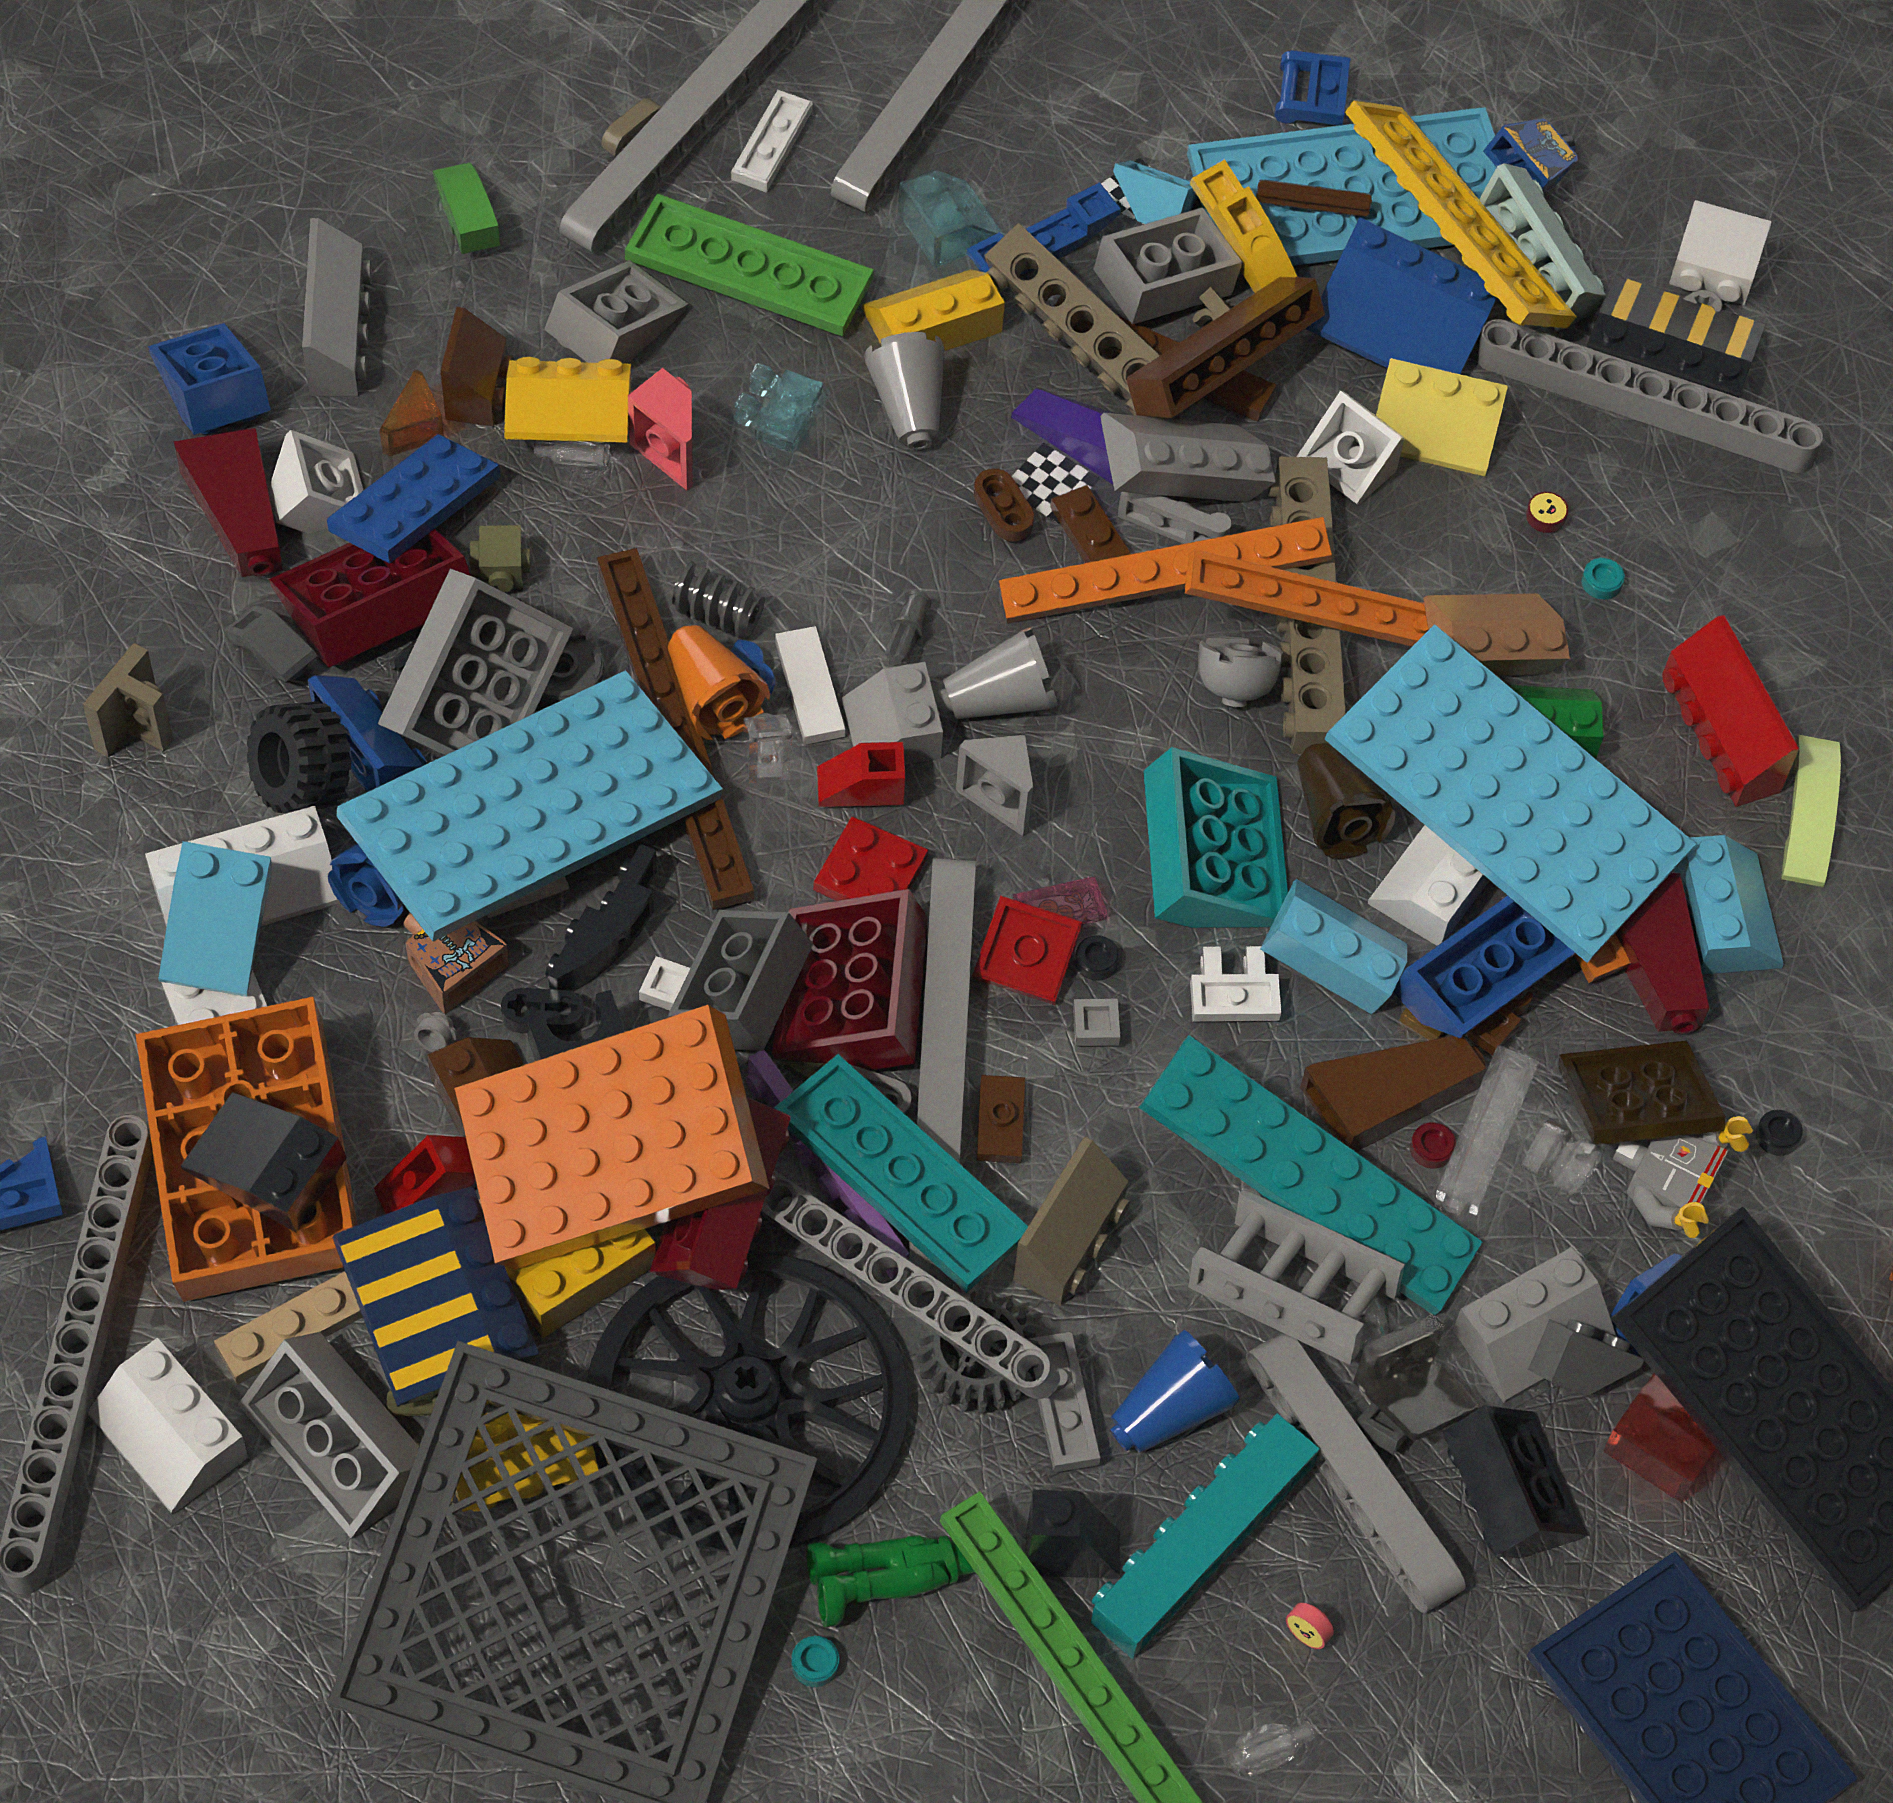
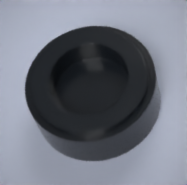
M1095 935L1087 937L1080 942L1076 950L1075 965L1081 975L1090 980L1100 981L1111 977L1117 970L1119 950L1112 940L1104 936Z
M1785 1110L1767 1112L1762 1116L1756 1128V1140L1760 1147L1776 1156L1792 1153L1797 1148L1803 1134L1800 1121L1792 1113Z

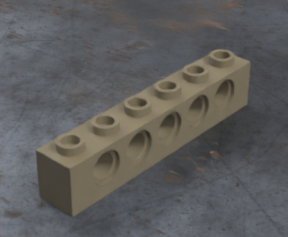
M1017 223L984 255L989 268L986 273L990 275L992 281L1000 289L1003 290L1006 286L1017 295L1014 298L1015 302L1025 313L1032 315L1035 312L1044 321L1041 324L1043 329L1055 341L1058 342L1062 338L1072 347L1069 350L1072 357L1084 368L1090 364L1100 374L1097 379L1103 387L1113 395L1118 391L1128 400L1125 403L1128 410L1133 415L1139 416L1136 415L1126 378L1160 355L1020 223ZM1026 269L1038 271L1037 275L1031 280L1019 279V275ZM1053 295L1066 297L1065 301L1059 306L1051 307L1046 304L1047 300ZM1081 321L1093 323V327L1088 332L1078 333L1074 331V327ZM1109 347H1117L1122 350L1120 355L1114 359H1105L1101 356L1103 351Z

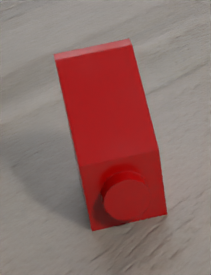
M427 1135L374 1187L385 1213L388 1214L435 1195L470 1187L476 1179L466 1137Z

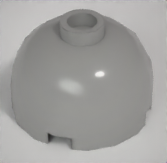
M1229 636L1209 637L1206 643L1201 641L1199 645L1198 672L1202 683L1211 693L1222 697L1223 704L1232 707H1245L1247 700L1260 699L1268 694L1277 682L1283 657V651L1279 647L1262 642V649H1258L1255 646L1249 645L1250 639Z

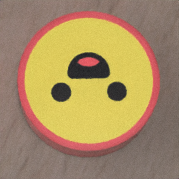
M1298 1603L1286 1617V1624L1292 1634L1302 1643L1313 1649H1322L1334 1635L1331 1621L1321 1610L1311 1604Z

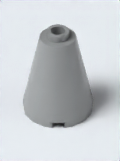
M907 332L887 336L881 339L882 347L872 351L871 345L866 349L864 357L867 369L899 442L902 445L908 446L911 450L928 448L932 445V441L939 436L945 355L944 344L941 338L936 335L935 341L927 340L926 333Z
M1031 627L1020 631L943 679L945 688L937 690L945 714L954 712L956 719L1047 710L1058 707L1055 692L1049 684L1050 677Z

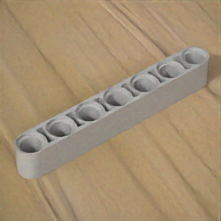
M1280 1333L1246 1353V1360L1253 1376L1280 1415L1320 1448L1315 1465L1416 1609L1425 1614L1465 1590L1464 1578L1453 1559L1298 1340Z

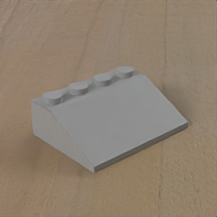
M450 569L380 717L378 725L445 756L534 714L573 628L475 577Z

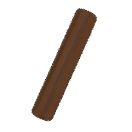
M1264 179L1259 181L1256 193L1259 203L1363 217L1369 215L1372 205V195L1369 193Z

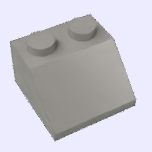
M925 662L884 668L842 697V706L852 747L859 743L903 742L904 765L941 759L943 729Z

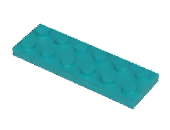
M839 1054L774 1107V1109L791 1116L787 1129L965 1293L970 1291L1018 1248V1242L1028 1228V1225Z

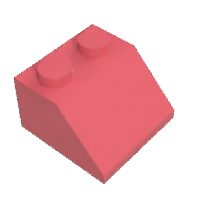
M661 368L628 395L629 442L633 448L687 491L693 486L692 391L682 378L674 377L664 368Z

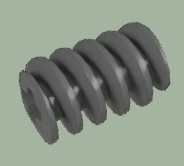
M689 562L678 578L674 588L672 604L676 606V611L682 615L690 612L691 617L696 621L705 618L708 626L716 627L720 624L723 632L728 634L735 630V635L739 639H747L759 622L764 609L765 597H761L758 602L754 601L755 588L751 586L743 596L740 595V581L737 580L728 589L724 588L726 577L723 574L718 575L713 583L709 582L711 573L709 568L703 569L697 577L695 576V562Z

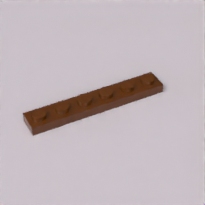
M1061 295L1054 307L1061 305L1066 297ZM1118 316L1159 355L1180 343L1141 325L1132 324L1129 320ZM1081 321L1074 327V331L1078 333L1088 332L1093 327V323ZM1109 347L1102 354L1114 359L1120 355L1122 350L1117 347ZM1242 370L1202 398L1259 422L1275 395L1277 384Z

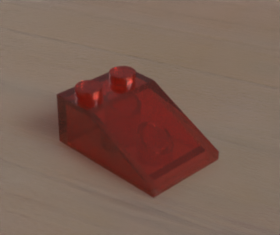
M1654 1373L1613 1429L1603 1452L1682 1503L1716 1453L1717 1448Z

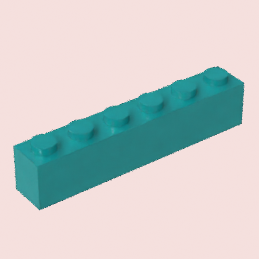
M1278 1413L1267 1424L1259 1421L1245 1437L1244 1443L1246 1446L1237 1456L1230 1452L1216 1467L1214 1474L1217 1477L1207 1487L1200 1484L1191 1492L1184 1502V1506L1187 1509L1176 1520L1170 1516L1159 1526L1153 1536L1156 1540L1146 1552L1141 1548L1138 1549L1123 1566L1122 1570L1125 1574L1114 1585L1108 1581L1093 1597L1091 1603L1095 1606L1091 1624L1131 1659L1134 1660L1314 1467L1320 1448Z

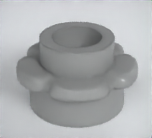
M433 1012L432 1014L423 1013L417 1018L419 1025L414 1031V1037L424 1049L434 1052L450 1045V1042L454 1043L456 1041V1029L452 1020L447 1015L441 1012Z

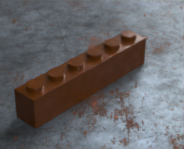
M1277 278L1128 376L1126 381L1136 415L1173 418L1323 317L1325 312L1316 278Z

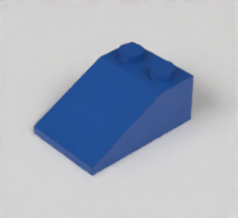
M225 323L148 346L150 355L182 420L194 435L214 433L221 426L236 421H251L256 419L259 414L271 411L261 367Z

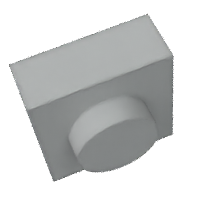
M1074 999L1075 1046H1119L1118 999Z

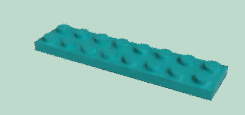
M1190 1035L1182 1042L1138 1107L1273 1203L1405 1264L1399 1292L1433 1316L1441 1311L1483 1242Z

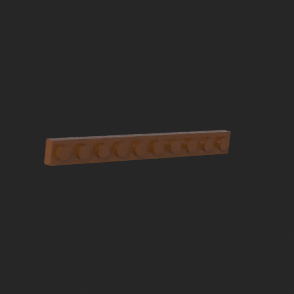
M637 548L597 557V567L637 685L716 780L702 737L692 725L668 651L669 640ZM721 795V799L682 818L712 910L754 900V889Z

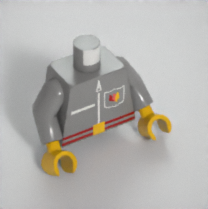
M1736 1116L1725 1123L1724 1131L1708 1132L1702 1135L1690 1134L1663 1137L1658 1140H1652L1648 1148L1635 1141L1621 1142L1612 1160L1635 1171L1626 1193L1633 1199V1203L1650 1226L1677 1230L1689 1238H1695L1700 1233L1696 1222H1703L1705 1224L1709 1222L1702 1203L1729 1150L1725 1149V1147L1730 1143L1735 1151H1745L1749 1146V1142L1742 1134H1750L1753 1132V1129L1747 1119Z

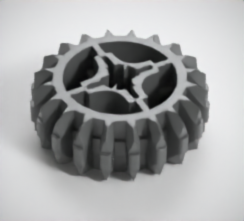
M975 1290L970 1293L969 1301L1040 1348L1038 1341L1029 1339L1035 1338L1036 1329L1034 1325H1024L1027 1319L1025 1311L1022 1310L1011 1314L1013 1309L1011 1299H1008L1000 1306L996 1304V1295L993 1292L988 1295L987 1301H979V1295ZM963 1315L959 1317L953 1325V1332L965 1330L970 1323L971 1316ZM925 1327L926 1330H921L918 1333L917 1343L921 1347L916 1350V1360L919 1363H923L920 1366V1376L922 1379H931L929 1382L931 1394L944 1390L943 1402L945 1405H948L957 1398L960 1400L962 1412L969 1408V1403H977V1409L982 1414L986 1411L987 1402H992L1000 1411L1004 1407V1396L1015 1402L1020 1398V1390L973 1358L970 1359V1356L927 1327ZM997 1341L991 1345L989 1357H997L1005 1351L997 1345ZM942 1344L950 1347L951 1354L959 1359L957 1371L953 1370L944 1359L941 1352ZM1039 1364L1032 1366L1027 1371L1025 1376L1026 1382H1032L1030 1374L1033 1373V1368H1037ZM980 1375H987L991 1377L985 1379H974L975 1377H978Z

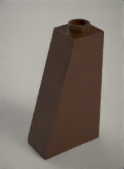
M1449 1036L1313 1063L1305 1067L1300 1088L1332 1135L1353 1151L1358 1152L1479 1089L1486 1071V1064L1479 1049L1475 1046H1470L1464 1036L1462 1038Z

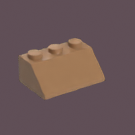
M1539 594L1427 595L1423 598L1428 630L1434 624L1496 676L1549 674L1570 659L1564 620Z

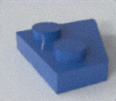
M46 1136L35 1140L32 1143L34 1150L14 1163L9 1158L0 1165V1230L63 1215Z

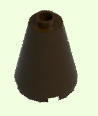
M1321 743L1307 747L1299 757L1297 767L1315 844L1323 850L1327 857L1333 859H1348L1367 852L1365 845L1376 838L1379 843L1382 842L1394 826L1396 814L1391 802L1332 745Z

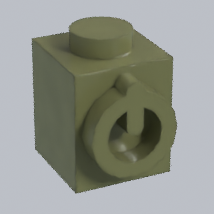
M521 525L479 526V540H470L472 577H480L481 581L490 586L498 585V589L502 592L523 590V573H531L530 548H523Z

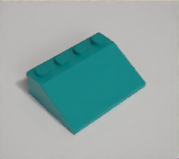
M1169 748L1143 771L1155 918L1191 928L1271 927L1288 894L1277 777L1178 748Z

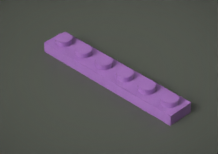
M765 1050L748 1057L746 1083L751 1093L757 1100L763 1098L769 1107L774 1108L790 1095L793 1089ZM789 1131V1136L795 1143L793 1148L799 1161L804 1167L811 1166L819 1177L817 1179L818 1185L826 1199L830 1202L835 1200L843 1211V1217L909 1260V1252L885 1218ZM898 1267L886 1270L892 1281L898 1274Z

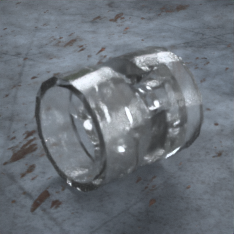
M1549 1118L1531 1144L1521 1168L1542 1180L1553 1176L1554 1186L1576 1199L1595 1171L1605 1150L1598 1145H1593L1588 1139L1582 1138L1573 1141L1571 1129Z

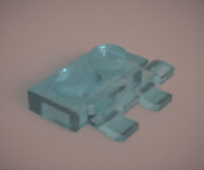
M756 363L750 374V379L753 380L748 390L753 394L766 396L771 399L765 408L754 397L740 393L734 405L737 411L733 420L738 424L756 428L754 439L792 452L822 393L823 383L789 370H785L782 378H780L771 368Z

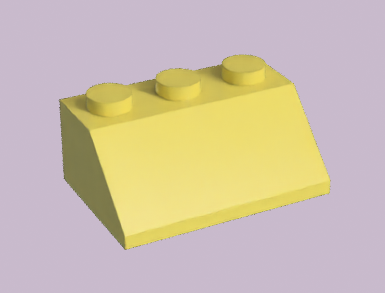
M1390 358L1376 416L1404 437L1400 457L1485 477L1508 386Z

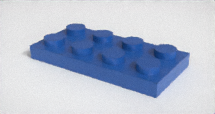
M437 434L327 518L328 531L390 564L500 478L499 464Z

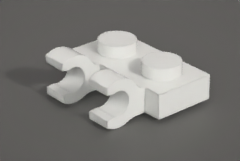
M1246 946V956L1243 957L1244 974H1222L1221 947H1203V956L1200 958L1201 975H1192L1190 980L1193 1022L1280 1020L1279 975L1265 974L1264 951L1260 950L1261 946Z

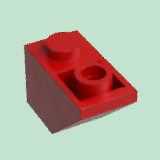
M903 742L859 743L818 765V806L904 805L905 765Z

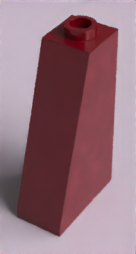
M256 428L174 441L180 473L241 577L265 576L271 572L282 571L279 544Z
M1671 873L1621 926L1616 935L1631 962L1624 970L1658 1032L1673 1031L1677 1034H1686L1696 1029H1701L1709 1011V1004L1681 874Z

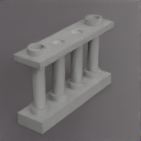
M1243 1189L1239 1194L1235 1224L1240 1227L1220 1254L1214 1253L1202 1246L1192 1258L1188 1288L1351 1365L1359 1353L1364 1323L1358 1321V1319L1377 1292L1394 1300L1399 1294L1405 1264L1283 1208L1267 1198L1260 1197ZM1256 1234L1280 1245L1260 1273L1236 1263ZM1296 1253L1320 1264L1300 1293L1276 1282ZM1336 1273L1361 1283L1341 1312L1317 1302Z

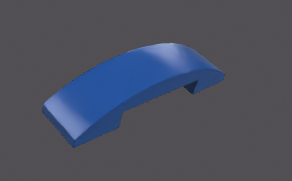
M1099 182L1067 198L1066 209L1026 228V230L1052 255L1059 259L1102 231L1121 214V209ZM1001 232L967 248V255L980 272L986 273L989 270L984 255L1004 237ZM1026 269L1021 274L1033 271L1035 269Z

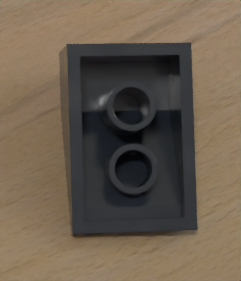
M232 1092L186 1157L181 1168L288 1229L297 1232L347 1159L339 1137L301 1116Z

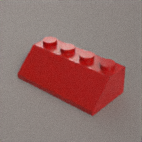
M1724 615L1718 616L1670 652L1662 677L1667 691L1674 694L1681 706V715L1685 724L1689 727L1691 726L1698 737L1703 757L1706 760H1710L1715 768L1721 790L1725 794H1729L1735 807L1781 793L1799 747Z

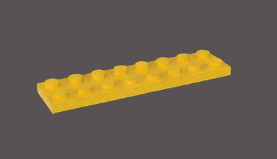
M1353 100L1345 113L1355 124L1354 130L1371 143L1376 149V157L1384 164L1390 166L1395 172L1399 185L1414 195L1419 202V209L1425 215L1433 218L1441 228L1440 234L1442 237L1456 246L1463 255L1462 261L1469 268L1476 271L1485 281V289L1494 297L1499 298L1507 308L1506 313L1508 317L1521 326L1535 325L1545 328H1568L1577 316L1405 110L1397 106Z

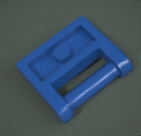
M1287 51L1283 53L1280 63L1283 79L1280 101L1275 106L1274 115L1276 120L1285 124L1301 120L1343 125L1350 58L1301 51ZM1301 71L1310 72L1307 102L1295 101L1298 73Z

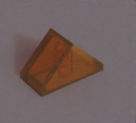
M414 370L380 428L382 453L387 456L419 448L437 434L444 436L442 415L421 371Z

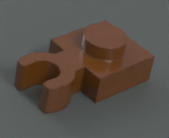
M1527 992L1522 999L1512 1000L1464 1036L1492 1056H1495L1519 1028L1522 1019L1517 1015L1527 1011L1533 994Z

